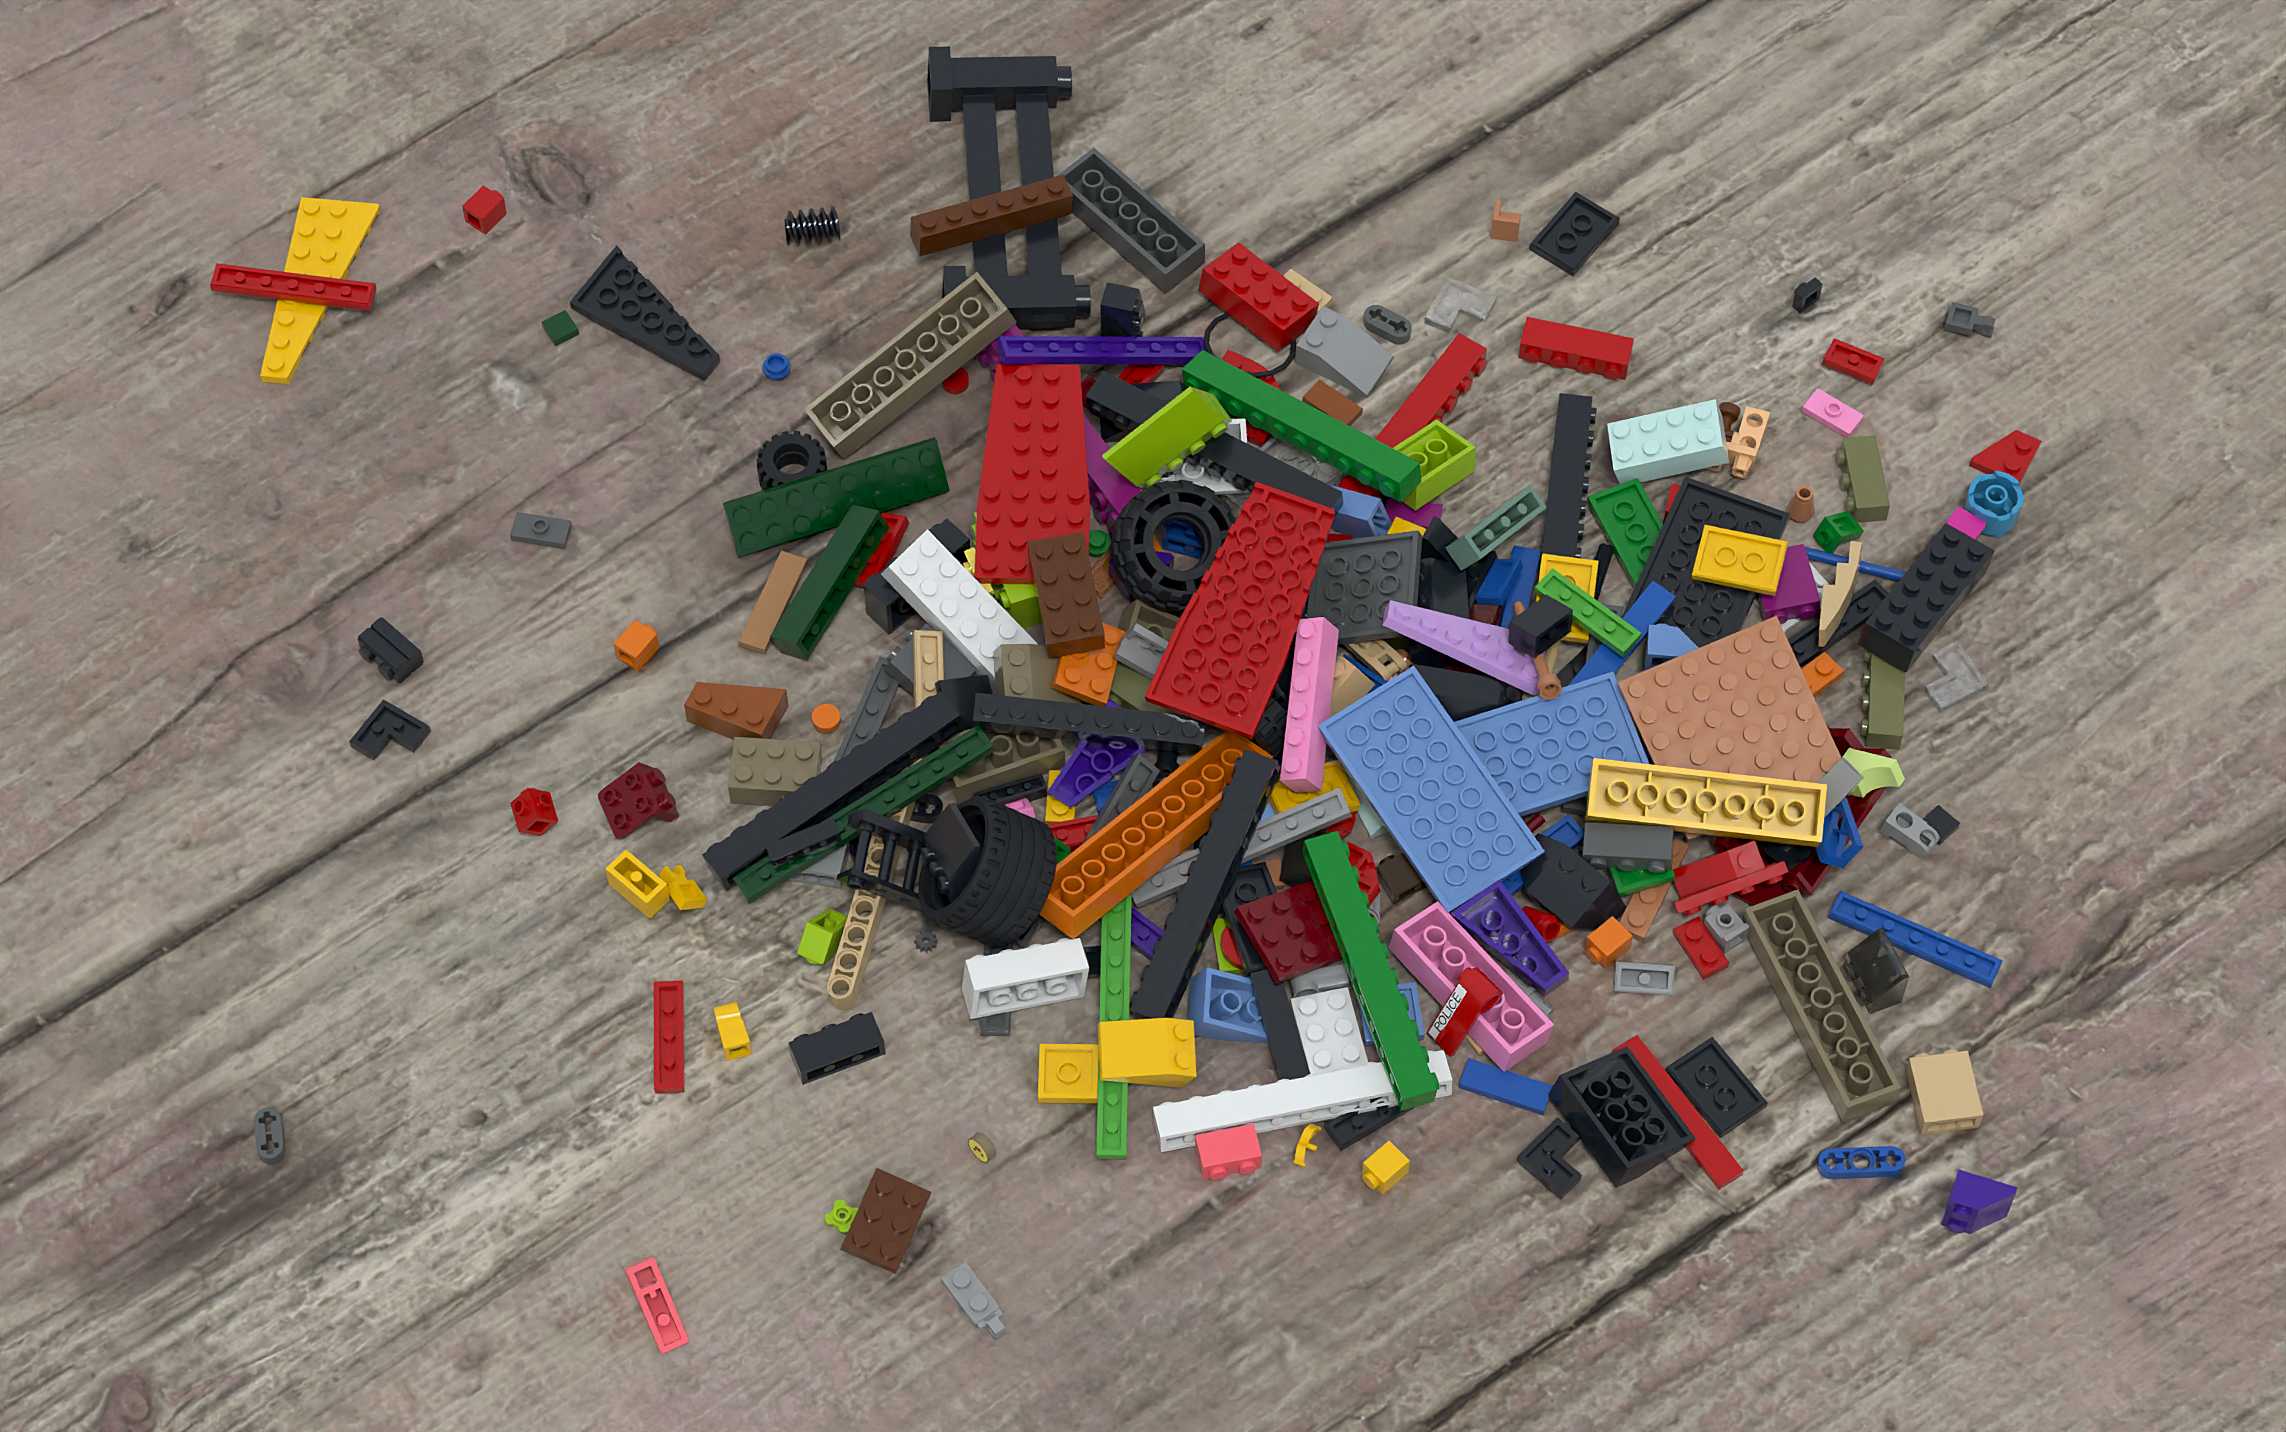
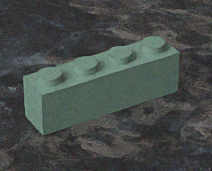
M1529 485L1510 497L1445 548L1462 571L1488 554L1547 507L1532 485Z

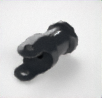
M1155 749L1157 751V762L1154 766L1160 772L1154 780V787L1163 778L1168 777L1180 767L1177 763L1176 751Z

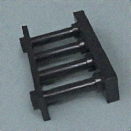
M865 808L850 814L847 826L857 829V832L860 834L853 868L837 874L836 880L847 883V887L851 889L865 890L920 911L921 915L925 917L920 905L919 894L914 892V885L921 848L925 847L924 834L926 832ZM871 836L882 839L884 843L878 878L864 873ZM896 845L906 848V851L909 853L902 887L889 882Z

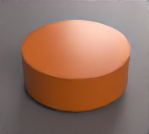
M831 704L817 706L812 712L814 728L821 733H831L837 730L841 723L840 712L837 707Z

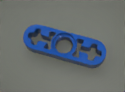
M1894 1146L1830 1148L1820 1154L1817 1170L1826 1179L1895 1177L1902 1172L1906 1158L1903 1151ZM1858 1156L1865 1157L1869 1161L1870 1166L1866 1169H1859L1853 1164V1159ZM1875 1156L1878 1157V1159H1877V1162H1879L1878 1168H1875V1167H1874V1166H1875V1163H1876ZM1888 1156L1892 1157L1893 1161L1896 1162L1894 1167H1891L1889 1162L1886 1161ZM1844 1158H1848L1847 1169L1844 1168ZM1827 1159L1833 1160V1163L1836 1164L1835 1169H1830L1829 1164H1826Z

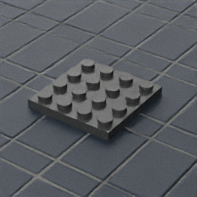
M1417 530L1326 542L1309 592L1307 618L1324 617L1339 630L1337 644L1405 636L1382 624L1385 608L1390 600L1417 607L1422 546L1421 533Z

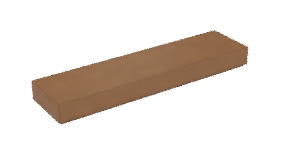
M784 551L780 552L738 641L740 647L766 654L772 642L770 635L786 612L808 565L806 558Z

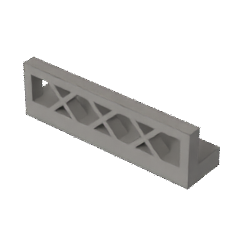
M1136 623L1122 635L1113 658L1152 680L1169 642Z

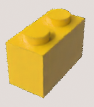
M625 850L605 868L608 884L649 919L670 901L667 883L629 851Z

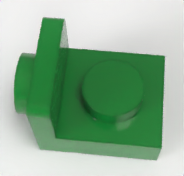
M1845 511L1824 517L1814 532L1813 537L1825 552L1833 554L1840 543L1859 539L1864 530L1850 513Z

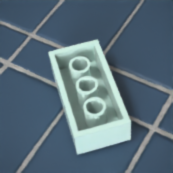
M1716 399L1607 424L1613 469L1619 484L1636 478L1640 482L1729 463L1723 417Z

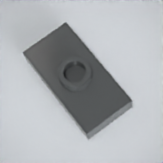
M517 512L510 537L512 541L565 549L572 523L571 520Z

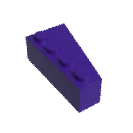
M1497 880L1452 912L1451 916L1476 942L1526 983L1535 988L1543 997L1568 981V970L1500 880Z

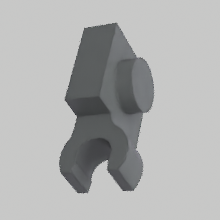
M1952 302L1945 323V330L1969 336L1972 335L1973 330H1976L1984 337H1992L1996 319L1990 316L1978 315L1979 308Z

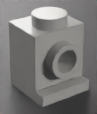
M1729 904L1722 908L1719 905H1714L1706 912L1704 925L1724 954L1747 940L1750 926L1747 923L1744 924Z

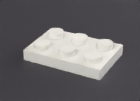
M1348 987L1290 999V1006L1310 1074L1329 1073L1339 1068L1349 1069L1368 1063Z

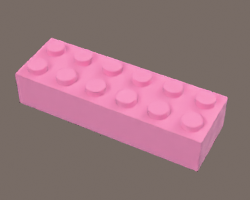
M1438 901L1394 929L1389 950L1442 1006H1444L1458 984V976L1468 967L1471 969L1478 967L1503 992L1498 1003L1489 1011L1480 1014L1468 1033L1503 1072L1548 1043L1554 1024L1466 930L1447 913Z

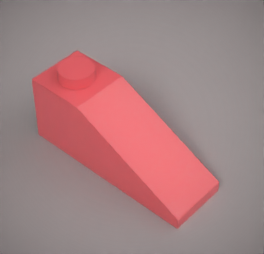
M650 1255L623 1267L635 1299L660 1353L663 1354L690 1342L655 1258Z

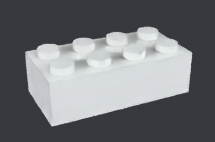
M1064 938L1055 943L1045 945L1033 944L1028 948L1019 950L1006 949L998 954L988 956L976 955L965 960L962 992L970 1019L1084 997L1089 966L1080 938L1074 940Z

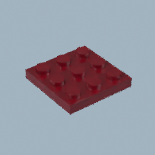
M1311 881L1237 906L1234 912L1276 984L1343 960L1317 890Z

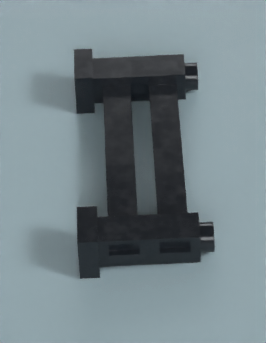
M950 46L929 47L927 88L930 122L951 121L952 110L963 111L969 201L1001 192L995 109L1016 110L1021 186L1054 177L1048 108H1056L1057 98H1071V66H1057L1056 56L951 58ZM1057 218L1025 227L1028 276H1008L1005 233L972 242L974 273L978 272L1017 321L1015 324L1019 329L1075 328L1076 318L1090 317V286L1075 285L1074 275H1062ZM943 266L942 299L969 278L966 277L965 266Z

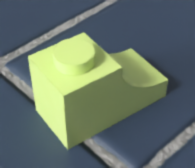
M1851 748L1843 756L1864 777L1848 795L1864 798L1868 792L1877 788L1888 786L1900 787L1905 780L1896 759Z

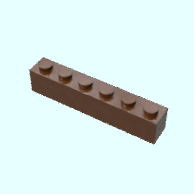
M1064 175L1052 177L912 216L910 237L919 257L1071 215L1073 194Z

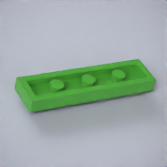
M1553 568L1535 586L1534 593L1542 598L1547 594L1573 609L1572 621L1620 656L1624 657L1641 639L1642 633Z

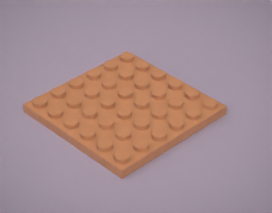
M1777 616L1617 683L1653 765L1818 783L1841 759ZM1683 832L1687 841L1704 835Z

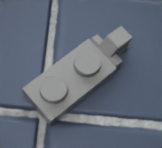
M966 1261L941 1277L943 1286L975 1328L978 1327L980 1331L987 1328L995 1341L1006 1335V1328L1000 1321L1003 1313L999 1305Z

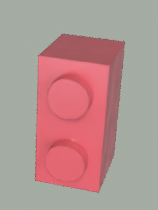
M1254 1124L1195 1135V1149L1203 1179L1220 1180L1229 1174L1239 1172L1240 1174H1250L1261 1168L1262 1154Z

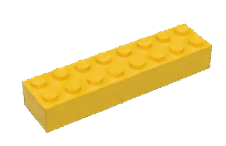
M1593 758L1590 768L1585 821L1673 827L1674 831L1818 847L1822 842L1827 784Z

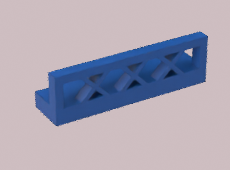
M1846 797L1824 818L1822 842L1818 847H1815L1821 863L1844 868L1864 847ZM1840 813H1841V815H1842L1843 818H1842V823H1841V827H1840V830H1839L1837 824H1838L1839 816H1840ZM1849 835L1852 844L1846 850L1845 845Z

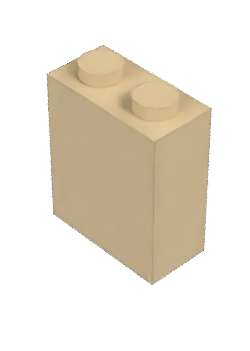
M1952 1049L1942 1054L1929 1055L1927 1053H1920L1909 1058L1905 1071L1920 1135L1979 1128L1983 1118V1111L1968 1051L1959 1052Z

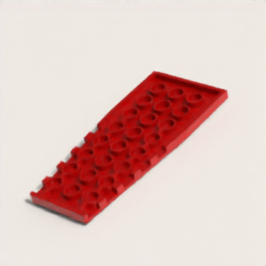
M996 365L977 503L974 578L980 584H1034L1028 558V541L1084 532L1089 556L1090 500L1079 365Z
M1259 482L1254 484V489L1248 500L1241 507V513L1235 524L1231 525L1225 542L1215 554V560L1210 569L1205 572L1199 589L1196 593L1194 592L1179 619L1147 690L1145 701L1253 740L1285 667L1335 517L1334 509Z

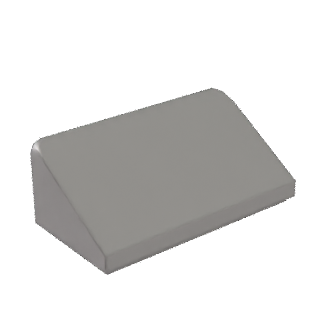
M1615 960L1614 991L1673 995L1675 965Z

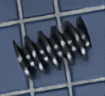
M831 206L828 215L824 208L821 207L818 216H816L811 208L807 217H805L801 209L798 211L797 218L794 217L792 211H788L786 219H784L787 245L790 244L791 237L794 238L797 244H800L802 236L805 237L807 243H811L813 235L816 236L818 242H821L823 234H826L828 240L832 241L834 233H837L841 240L838 213L834 206Z

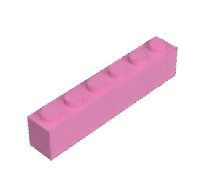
M1324 617L1300 619L1296 634L1280 781L1295 793L1322 790L1327 742L1323 738L1318 725L1330 717L1339 630Z

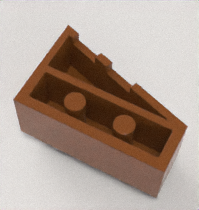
M697 682L684 707L687 722L734 740V737L771 739L789 705L786 689Z

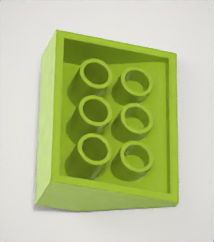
M1190 386L1104 453L1102 457L1137 487L1146 489L1161 482V476L1166 472H1173L1184 464L1183 459L1189 454L1195 455L1206 446L1205 442L1212 436L1216 438L1222 435L1228 429L1227 425L1232 420L1214 394Z

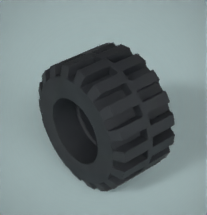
M788 431L782 432V436L776 434L771 437V442L766 440L763 444V449H759L757 470L762 490L827 471L825 450L823 447H820V442L817 439L812 440L811 435L807 433L804 436L800 435V431H794V434H788ZM790 464L806 467L795 474H786L779 471Z
M1272 697L1253 740H1249L1276 760L1283 753L1287 712Z

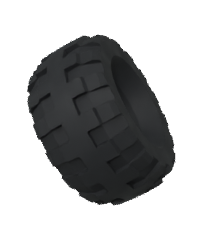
M1167 480L1142 490L1130 499L1121 510L1111 532L1110 557L1113 559L1114 572L1119 581H1122L1129 590L1128 593L1135 599L1141 600L1149 605L1148 607L1159 611L1184 612L1194 592L1196 593L1199 589L1205 572L1210 569L1215 560V554L1219 547H1222L1231 525L1236 522L1231 512V507L1226 501H1222L1215 495V491L1206 486L1194 484L1193 481ZM1171 519L1181 520L1192 526L1198 533L1202 543V556L1193 568L1185 571L1174 570L1166 566L1158 558L1154 549L1153 537L1156 529L1163 522Z

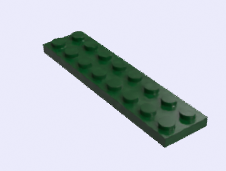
M933 437L724 502L723 507L736 554L740 557L839 526L852 505L878 510L881 513L950 490L938 442Z

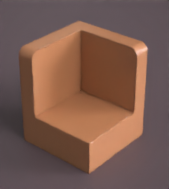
M1496 199L1491 239L1517 242L1521 214L1500 211L1501 200Z

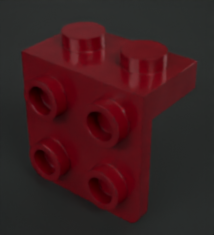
M638 762L598 793V799L616 838L624 839L654 816L668 822H672L679 817L675 808L676 801L672 794L668 792L664 783L666 778L658 768Z

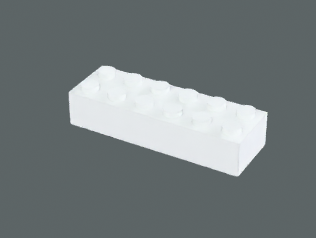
M928 529L881 573L935 631H942L943 638L977 668L975 673L978 676L988 675L991 689L995 694L996 683L993 651L1001 644H1037Z

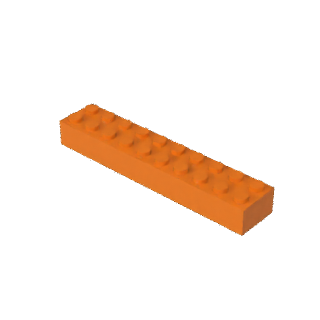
M1224 731L1056 865L1051 890L1039 914L1074 940L1210 830L1212 814L1215 809H1219L1223 801V789L1227 783H1231L1234 776L1233 768L1235 762L1239 757L1242 758L1245 750L1272 759L1273 756L1249 739L1229 731Z

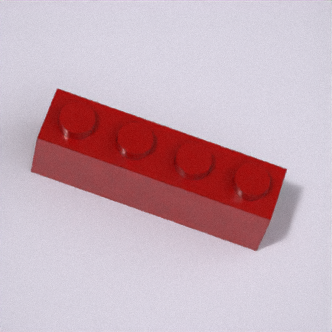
M1527 317L1518 358L1531 363L1539 362L1556 368H1568L1585 374L1593 373L1610 379L1626 380L1634 338Z

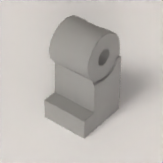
M1901 803L1889 815L1878 832L1887 839L1891 836L1903 844L1912 854L1921 858H1925L1940 839L1936 830Z

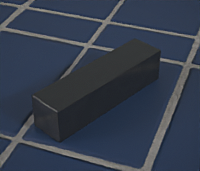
M1042 773L973 793V796H984L1003 805L1024 798L1031 802L1047 797V786Z
M832 818L765 846L772 864L776 868L838 843L842 839Z

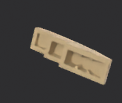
M1850 542L1849 563H1837L1835 585H1823L1818 646L1824 647L1838 628L1850 605L1858 579L1862 542Z

